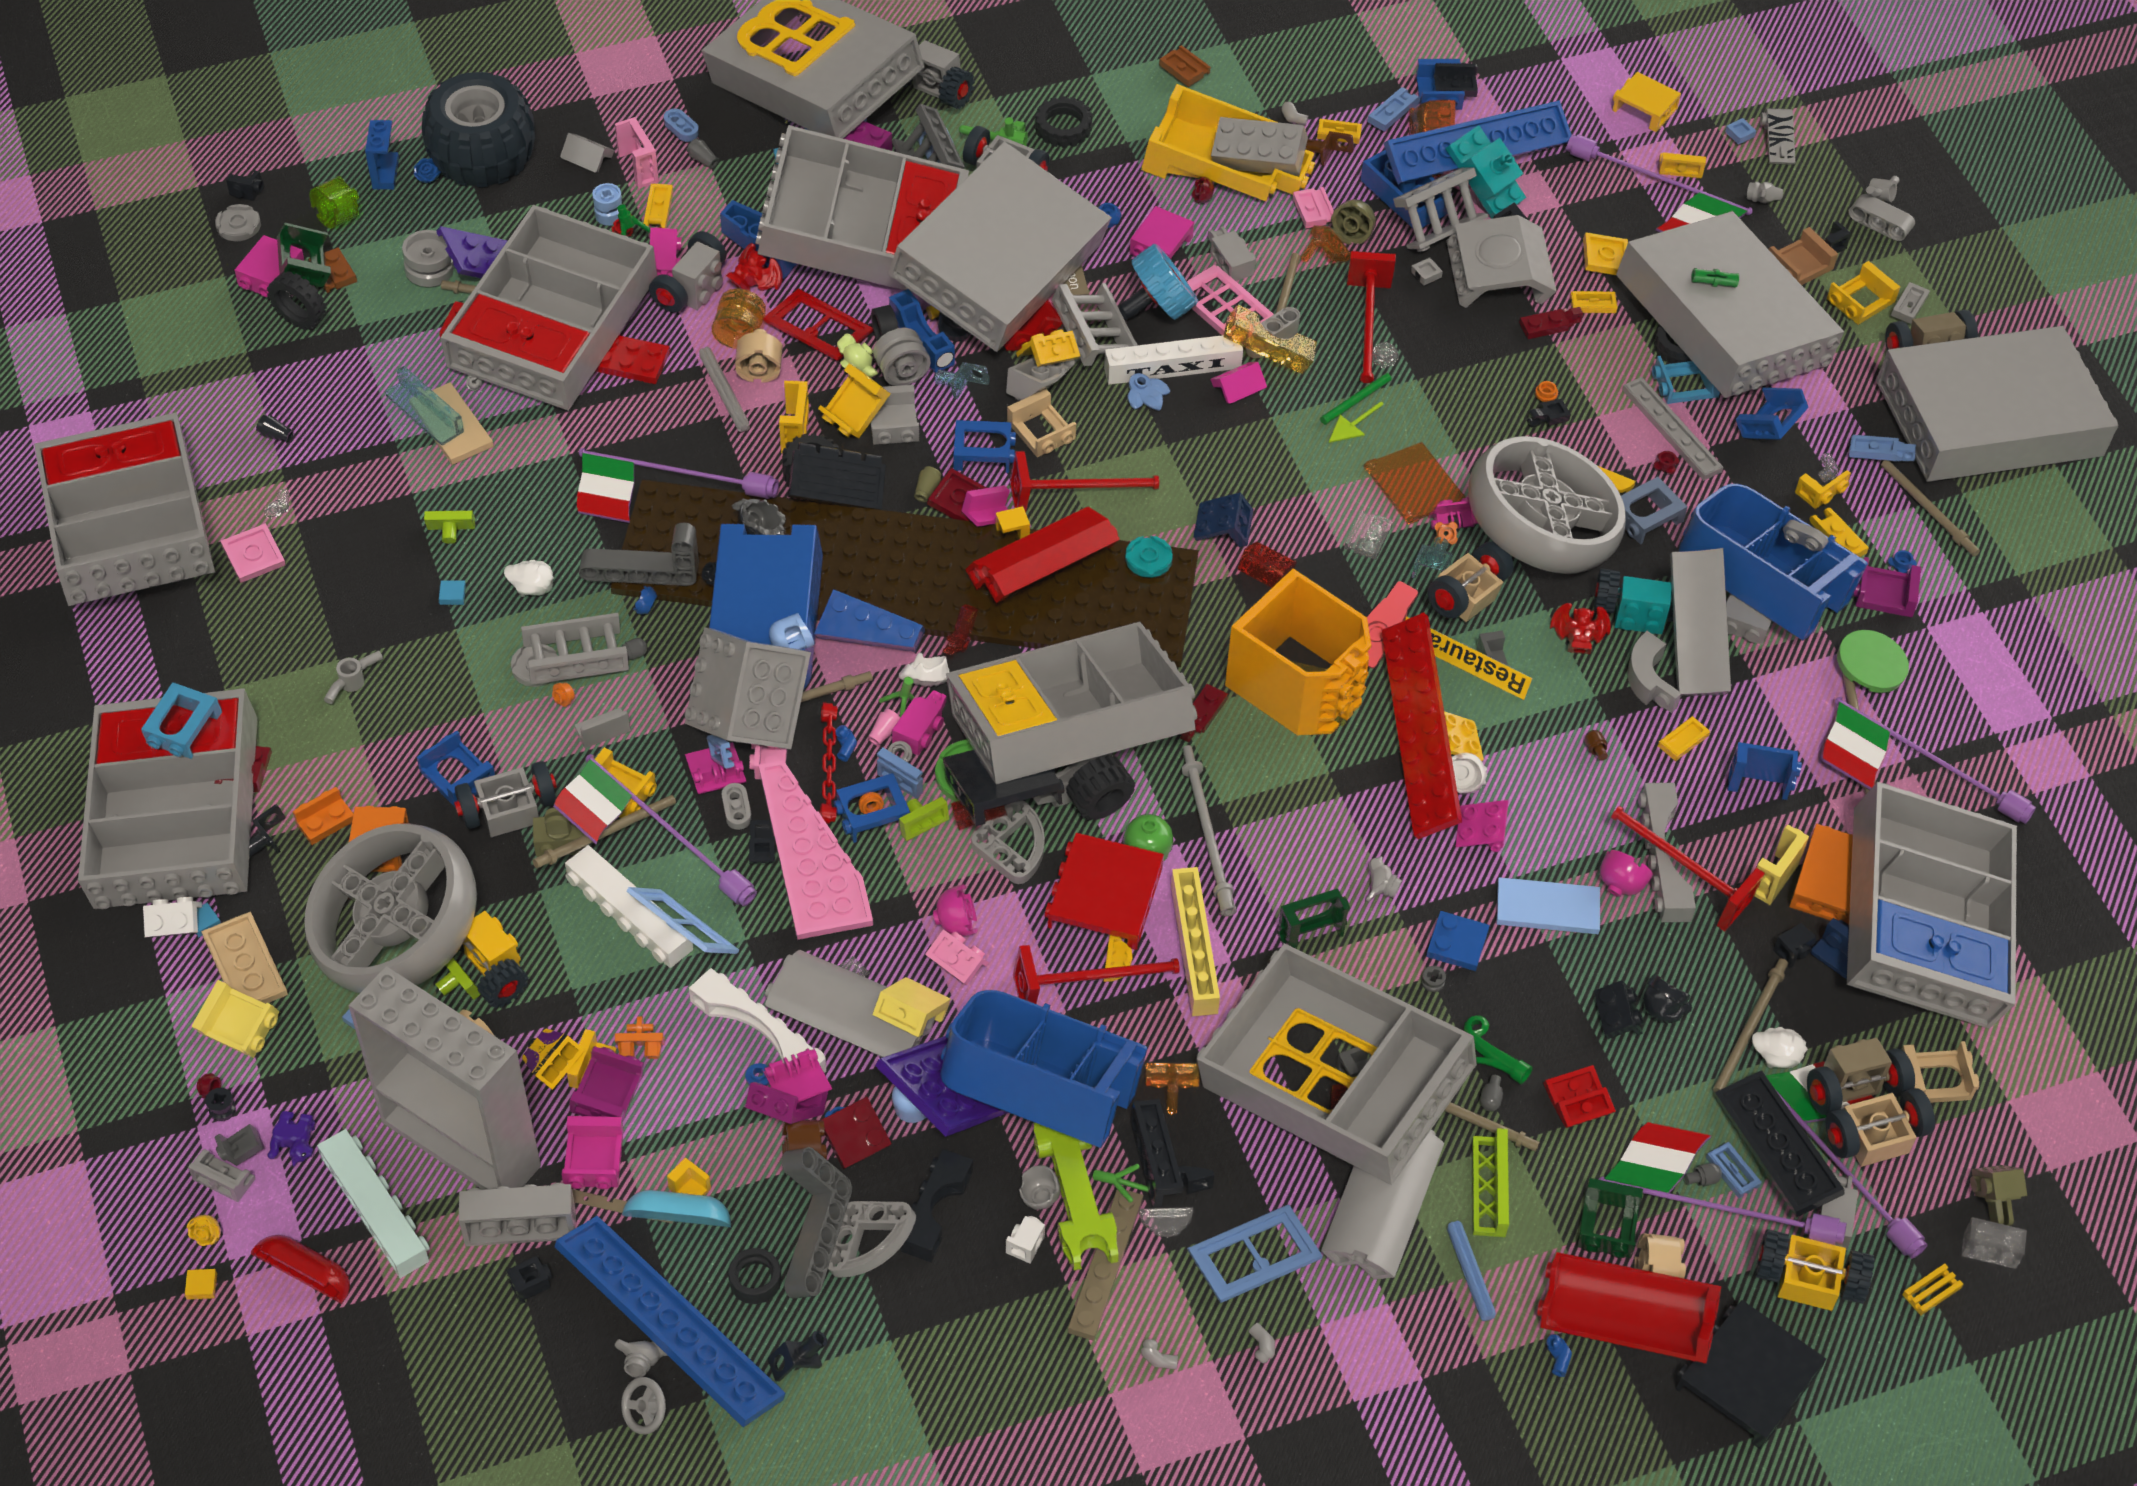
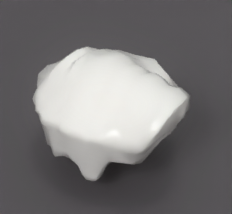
M523 561L515 565H508L504 569L505 577L513 584L522 597H525V595L540 596L552 590L553 572L551 567L543 561Z
M918 653L914 662L907 664L899 673V678L904 680L905 677H911L915 685L924 687L943 684L947 682L946 673H949L946 656L924 658L922 653Z
M1460 753L1452 756L1458 793H1475L1482 788V785H1486L1487 767L1483 765V762L1476 755Z
M1783 1027L1769 1028L1764 1032H1756L1752 1036L1754 1048L1762 1055L1767 1066L1771 1069L1773 1067L1793 1068L1797 1066L1808 1050L1805 1046L1806 1041L1792 1029H1784Z

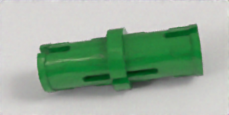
M1693 268L1691 281L1693 283L1711 284L1712 287L1722 285L1736 288L1739 283V273L1720 272L1719 269L1704 270Z

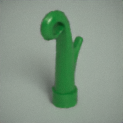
M1475 1015L1467 1019L1464 1031L1474 1036L1475 1049L1485 1056L1476 1057V1062L1502 1070L1509 1074L1516 1082L1523 1084L1530 1076L1533 1067L1523 1060H1517L1481 1038L1489 1029V1023L1485 1017ZM1476 1024L1482 1025L1479 1030L1472 1029Z

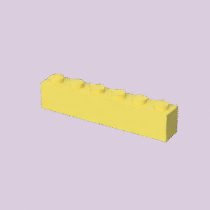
M1198 867L1172 869L1171 891L1192 1016L1218 1014L1220 995Z

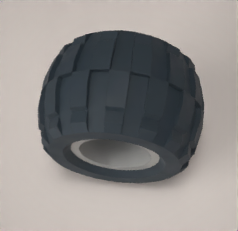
M468 72L448 78L441 82L437 89L432 90L422 115V136L430 159L432 158L435 166L441 171L443 176L447 179L455 180L457 184L487 187L508 181L509 178L518 175L524 169V165L529 161L534 147L535 124L530 105L517 85L511 84L510 80L503 76H497L488 72Z

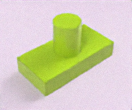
M424 511V521L427 530H442V542L452 544L456 542L457 529H475L473 511Z
M940 797L923 806L917 799H911L907 803L910 813L899 818L901 835L908 841L949 820L946 800Z
M454 958L445 965L450 972L435 984L444 996L459 984H461L473 1000L481 995L477 990L478 987Z

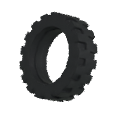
M1060 96V98L1053 97L1050 98V101H1044L1036 112L1035 130L1038 137L1043 138L1045 143H1051V146L1054 147L1062 146V148H1067L1070 145L1074 147L1078 143L1082 144L1085 142V138L1090 137V132H1092V112H1090L1089 106H1085V103L1081 100L1077 101L1074 97L1066 98V96ZM1066 114L1077 118L1081 122L1078 126L1071 129H1058L1048 124L1047 120L1056 115Z
M288 271L286 273L282 272L267 287V296L271 299V305L277 309L276 312L282 315L285 321L293 323V326L301 327L303 330L307 328L309 330L313 329L327 313L325 310L327 308L326 303H323L322 295H319L317 293L318 290L314 286L312 287L308 280L302 279L300 275H294ZM287 291L295 295L307 310L298 306L290 298Z

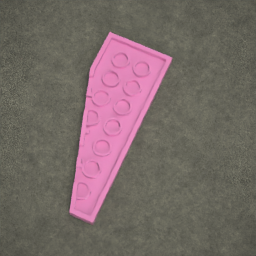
M784 760L759 764L760 777L797 940L873 926V918L862 875L859 871H856L851 863V859L847 853H844L819 812H816L811 804V800L807 794H804Z

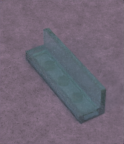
M405 366L397 370L399 383L385 391L386 397L440 445H445L464 432L462 417Z

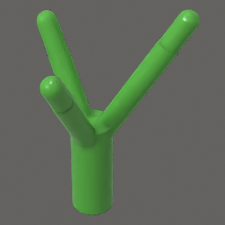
M905 677L900 691L879 699V702L883 703L900 696L902 698L900 718L906 710L907 698L911 701L915 698L910 693L913 679Z
M1139 1164L1128 1167L1116 1174L1101 1170H1095L1093 1173V1180L1113 1184L1130 1203L1133 1202V1198L1122 1185L1149 1192L1147 1186L1121 1178L1139 1169Z

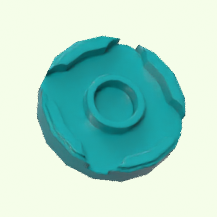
M1141 536L1131 541L1127 546L1125 561L1133 573L1142 577H1156L1169 570L1172 565L1173 554L1171 546L1165 540L1157 536H1150V538Z

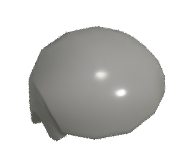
M1044 1165L1032 1166L1022 1174V1185L1019 1188V1192L1023 1202L1028 1207L1035 1210L1047 1209L1058 1200L1061 1186L1051 1168Z

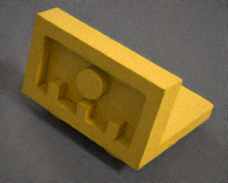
M1063 330L1054 331L1048 336H1044V334L1034 335L1030 338L1029 342L1022 344V348L1016 352L1017 357L1033 354L1037 367L1075 360L1080 357L1073 331L1064 332Z
M1444 711L1451 754L1472 753L1483 761L1484 758L1475 722Z

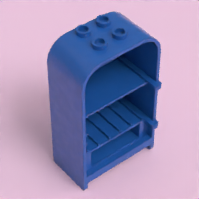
M1728 484L1721 487L1699 503L1693 510L1690 523L1683 532L1684 537L1679 546V552L1723 548L1725 590L1802 641L1815 631L1825 608L1828 607L1838 613L1849 604L1868 565L1867 561L1835 542L1836 537L1833 535L1827 537L1828 543L1822 551H1811L1806 546L1789 542L1784 537L1783 527L1789 520H1795L1810 526L1791 514V508L1788 506L1782 508L1762 494L1744 485Z
M721 524L709 628L750 642L772 645L769 636L771 625L778 620L799 613L802 621L810 631L815 645L814 633L817 623L823 559L817 526L792 525L791 535H747L744 524ZM814 646L808 649H800L811 652L804 689L809 684L812 676Z
M984 990L974 994L947 1029L946 1038H948V1042L941 1054V1060H943L940 1073L942 1082L949 1089L959 1094L1102 1148L1110 1135L1117 1106L1127 1109L1136 1095L1147 1046L1108 1032L1105 1025L1101 1024L1100 1028L1050 1010L1051 1005L1047 1003L1042 1007L997 990Z

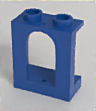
M370 120L365 153L373 189L395 190L399 154L398 152H388L392 120Z
M1764 387L1762 390L1767 402L1756 414H1740L1736 418L1743 438L1781 439L1809 408L1802 389ZM1791 409V413L1782 423L1778 415H1773L1779 410Z
M956 420L954 470L963 471V461L1006 463V473H1009L1010 463L1013 464L1015 450H1012L1011 446H1015L1016 432H1011V422ZM965 432L999 433L1007 440L1006 444L1000 448L964 447Z
M458 731L445 736L440 742L417 756L420 772L454 807V802L457 801L455 786L468 783L472 794L476 795L474 781L495 775L494 767L488 761L482 763L461 742ZM455 758L470 772L451 785L439 773L437 767L442 760Z
M893 773L836 790L837 800L834 801V807L837 809V815H842L843 830L846 835L850 834L853 843L857 842L858 832L898 821L900 825L899 818L910 813ZM884 789L891 807L864 815L853 814L848 809V803L853 798Z

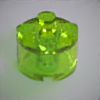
M341 176L330 179L310 190L309 197L312 208L317 207L319 213L316 216L327 228L340 226L359 216L357 204L359 195L354 188H350Z

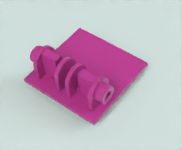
M1469 497L1462 499V502L1453 503V500L1440 501L1428 516V519L1434 518V520H1431L1432 529H1435L1434 526L1437 522H1442L1443 524H1448L1451 521L1454 522L1453 516H1455L1458 529L1461 528V523L1462 528L1474 527L1475 524H1478L1472 513Z
M733 742L729 743L730 748H726L732 753V757L729 759L734 762V767L726 769L712 760L709 748L685 754L698 794L722 789L731 783L741 784L746 782L743 773V763L739 761Z
M1502 800L1461 805L1462 823L1458 824L1456 848L1488 844L1491 851L1499 852L1504 846L1509 801Z
M807 1048L805 1051L797 1054V1059L792 1054V1061L788 1062V1059L784 1057V1064L780 1060L769 1063V1067L764 1068V1074L771 1088L797 1096L798 1102L832 1090L817 1060L818 1056L815 1049L809 1050Z

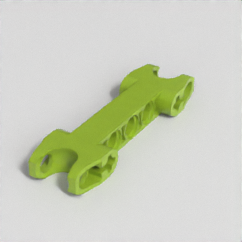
M1033 1122L1034 1146L1037 1157L1040 1159L1051 1156L1056 1176L1060 1182V1191L1069 1221L1058 1222V1233L1063 1253L1073 1270L1082 1269L1081 1254L1089 1248L1102 1250L1110 1263L1118 1262L1117 1226L1113 1213L1099 1215L1081 1152L1082 1150L1091 1149L1092 1145Z

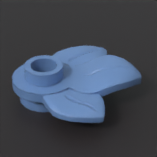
M1136 373L1129 380L1130 391L1127 397L1128 402L1134 409H1138L1145 404L1152 409L1160 411L1163 404L1162 396L1168 395L1170 389L1162 380L1156 378L1149 379L1144 374Z

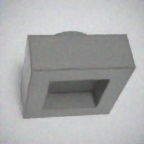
M1431 258L1414 264L1411 268L1412 274L1423 285L1442 278L1443 271Z

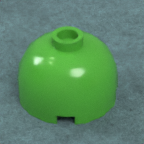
M1140 815L1134 818L1126 827L1123 836V844L1162 853L1164 854L1163 861L1168 858V854L1173 848L1172 829L1164 819L1157 815Z

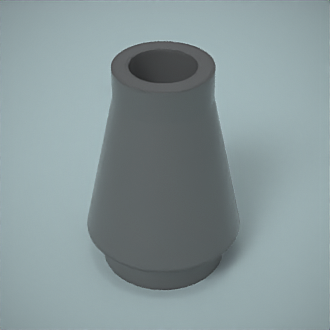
M696 138L688 145L687 152L690 158L708 166L710 169L718 164L719 158L714 155L704 140Z

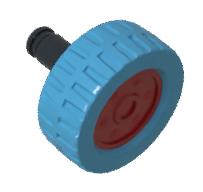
M1152 244L1131 262L1143 287L1122 302L1118 308L1126 322V320L1134 317L1152 302H1155L1172 319H1178L1198 303V299L1168 255L1157 244Z

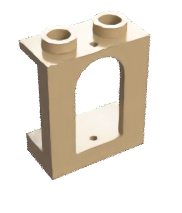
M1047 389L1007 407V422H1011V427L1036 457L1048 454L1064 444H1069L1076 439V423L1067 424L1051 405V394ZM1041 414L1055 431L1037 439L1024 422Z
M1961 1041L1957 1050L1916 1053L1914 1045H1903L1901 1050L1908 1055L1914 1068L1915 1088L1921 1089L1931 1103L1972 1100L1976 1090L1979 1088V1078L1973 1072L1972 1054L1970 1051H1967L1965 1041ZM1950 1067L1955 1069L1961 1076V1084L1953 1088L1926 1089L1920 1069Z

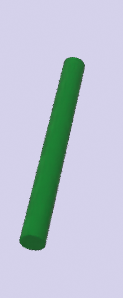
M1385 373L1321 416V422L1326 425L1392 380L1390 374Z

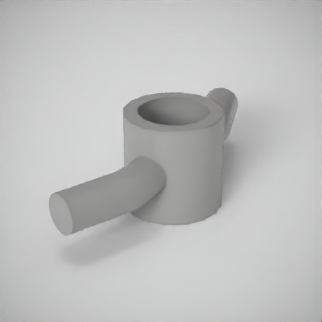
M1893 176L1890 180L1873 178L1866 192L1879 200L1892 202L1895 199L1897 184L1900 180L1897 176Z
M380 651L363 657L359 661L355 658H345L339 661L336 667L339 679L331 685L324 697V701L332 704L341 689L347 692L361 689L364 685L362 671L367 666L383 660Z

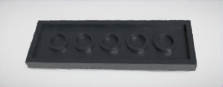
M1762 1070L1715 1092L1716 1100L1796 1218L1845 1195L1843 1186Z

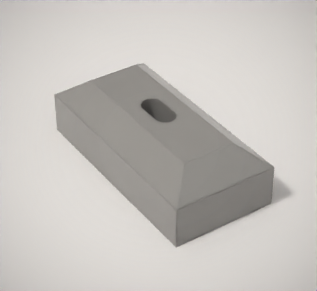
M1909 282L1895 305L1891 316L1912 324V319L1916 318L1927 300L1930 290Z

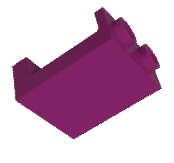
M1864 557V560L1869 564V558ZM1867 565L1853 594L1856 597L1855 607L1913 617L1918 604L1921 567L1912 565L1909 574Z
M594 1046L591 1051L590 1062L577 1091H573L570 1098V1112L581 1116L622 1117L623 1122L643 1076V1062H640L633 1056L625 1057L616 1054L613 1050L606 1047L599 1048Z
M752 1082L749 1086L745 1108L792 1124L823 1115L828 1091L798 1102L797 1096Z

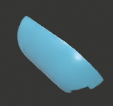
M644 1190L633 1195L626 1202L622 1215L627 1217L731 1227V1218L725 1205L718 1199L705 1195Z

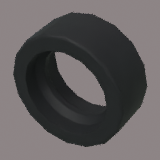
M891 305L872 309L871 319L876 341L887 332L899 328Z
M751 1248L743 1250L733 1258L729 1265L728 1278L731 1291L737 1299L745 1303L760 1304L767 1302L780 1289L782 1278L779 1261L772 1253L765 1249ZM751 1264H762L770 1269L771 1279L763 1287L747 1288L739 1282L738 1276L741 1269Z

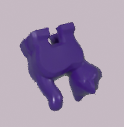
M282 1111L279 1121L273 1128L270 1151L267 1156L269 1159H274L278 1156L279 1147H290L289 1154L292 1165L295 1167L298 1162H303L313 1155V1148L309 1145L310 1133L315 1130L316 1124L313 1117L307 1114H301L299 1122L294 1124L295 1122L290 1120L293 1118L294 1113Z

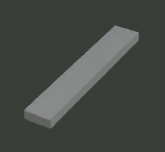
M1642 377L1623 385L1622 391L1703 481L1722 473L1723 466Z

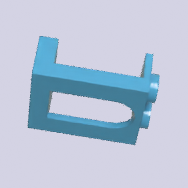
M1657 356L1655 366L1652 367V375L1658 381L1659 394L1664 396L1666 404L1719 397L1720 392L1693 361L1664 365L1661 356ZM1700 373L1706 388L1673 392L1674 388L1670 377Z
M172 682L141 730L146 743L152 748H162L177 757L184 756L192 759L193 754L190 750V745L209 717L218 719L222 710L216 697ZM173 705L194 711L180 732L167 735L160 731V725Z

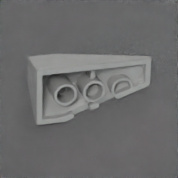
M1033 357L1008 368L1006 393L1021 401L1047 389L1056 383L1080 357L1075 360L1037 367Z

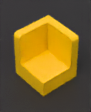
M1023 506L996 512L997 531L1002 530L1003 533L1016 530L1020 539L1029 535L1030 522Z
M684 1158L667 1175L668 1187L672 1192L706 1195L711 1189L709 1175L687 1158Z

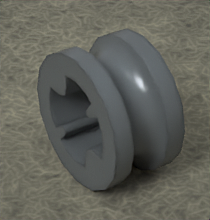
M1438 966L1427 967L1423 972V987L1430 992H1438L1443 989L1446 980L1445 971ZM1432 976L1437 977L1435 982L1430 981Z

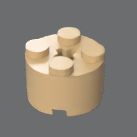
M756 329L753 333L742 336L737 340L735 359L737 374L750 382H753L754 379H762L761 382H770L776 379L781 369L782 343L774 336L767 334L764 329Z
M1642 1233L1636 1247L1641 1248L1639 1257L1634 1258V1268L1684 1278L1686 1265L1681 1263V1255L1684 1252L1685 1245L1684 1239Z

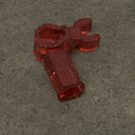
M966 604L961 606L955 625L956 630L951 636L949 635L946 638L948 643L946 648L943 649V653L953 656L955 652H965L970 643V636L968 634L972 632L978 613L977 608Z

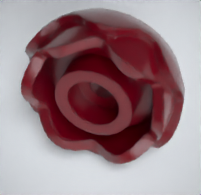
M1200 177V179L1195 181V189L1192 191V196L1197 203L1202 204L1209 201L1214 193V185L1208 177Z

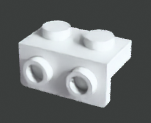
M193 897L177 898V903H169L168 899L153 900V905L143 906L145 937L198 933L197 908H202V902L193 901Z

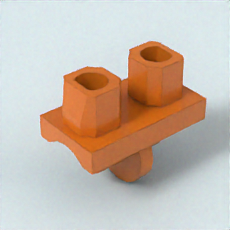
M637 1016L636 1024H627V1032L637 1033H615V1043L618 1046L619 1055L635 1057V1046H645L644 1057L646 1059H659L661 1046L665 1045V1037H663V1033H644L645 1031H653L654 1025L644 1024L643 1016Z

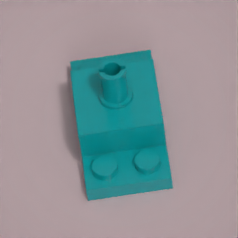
M1478 125L1446 147L1447 152L1459 169L1475 168L1477 176L1469 179V185L1492 219L1494 215L1515 202L1517 205L1527 198L1516 182V179L1524 173L1501 138L1491 143Z

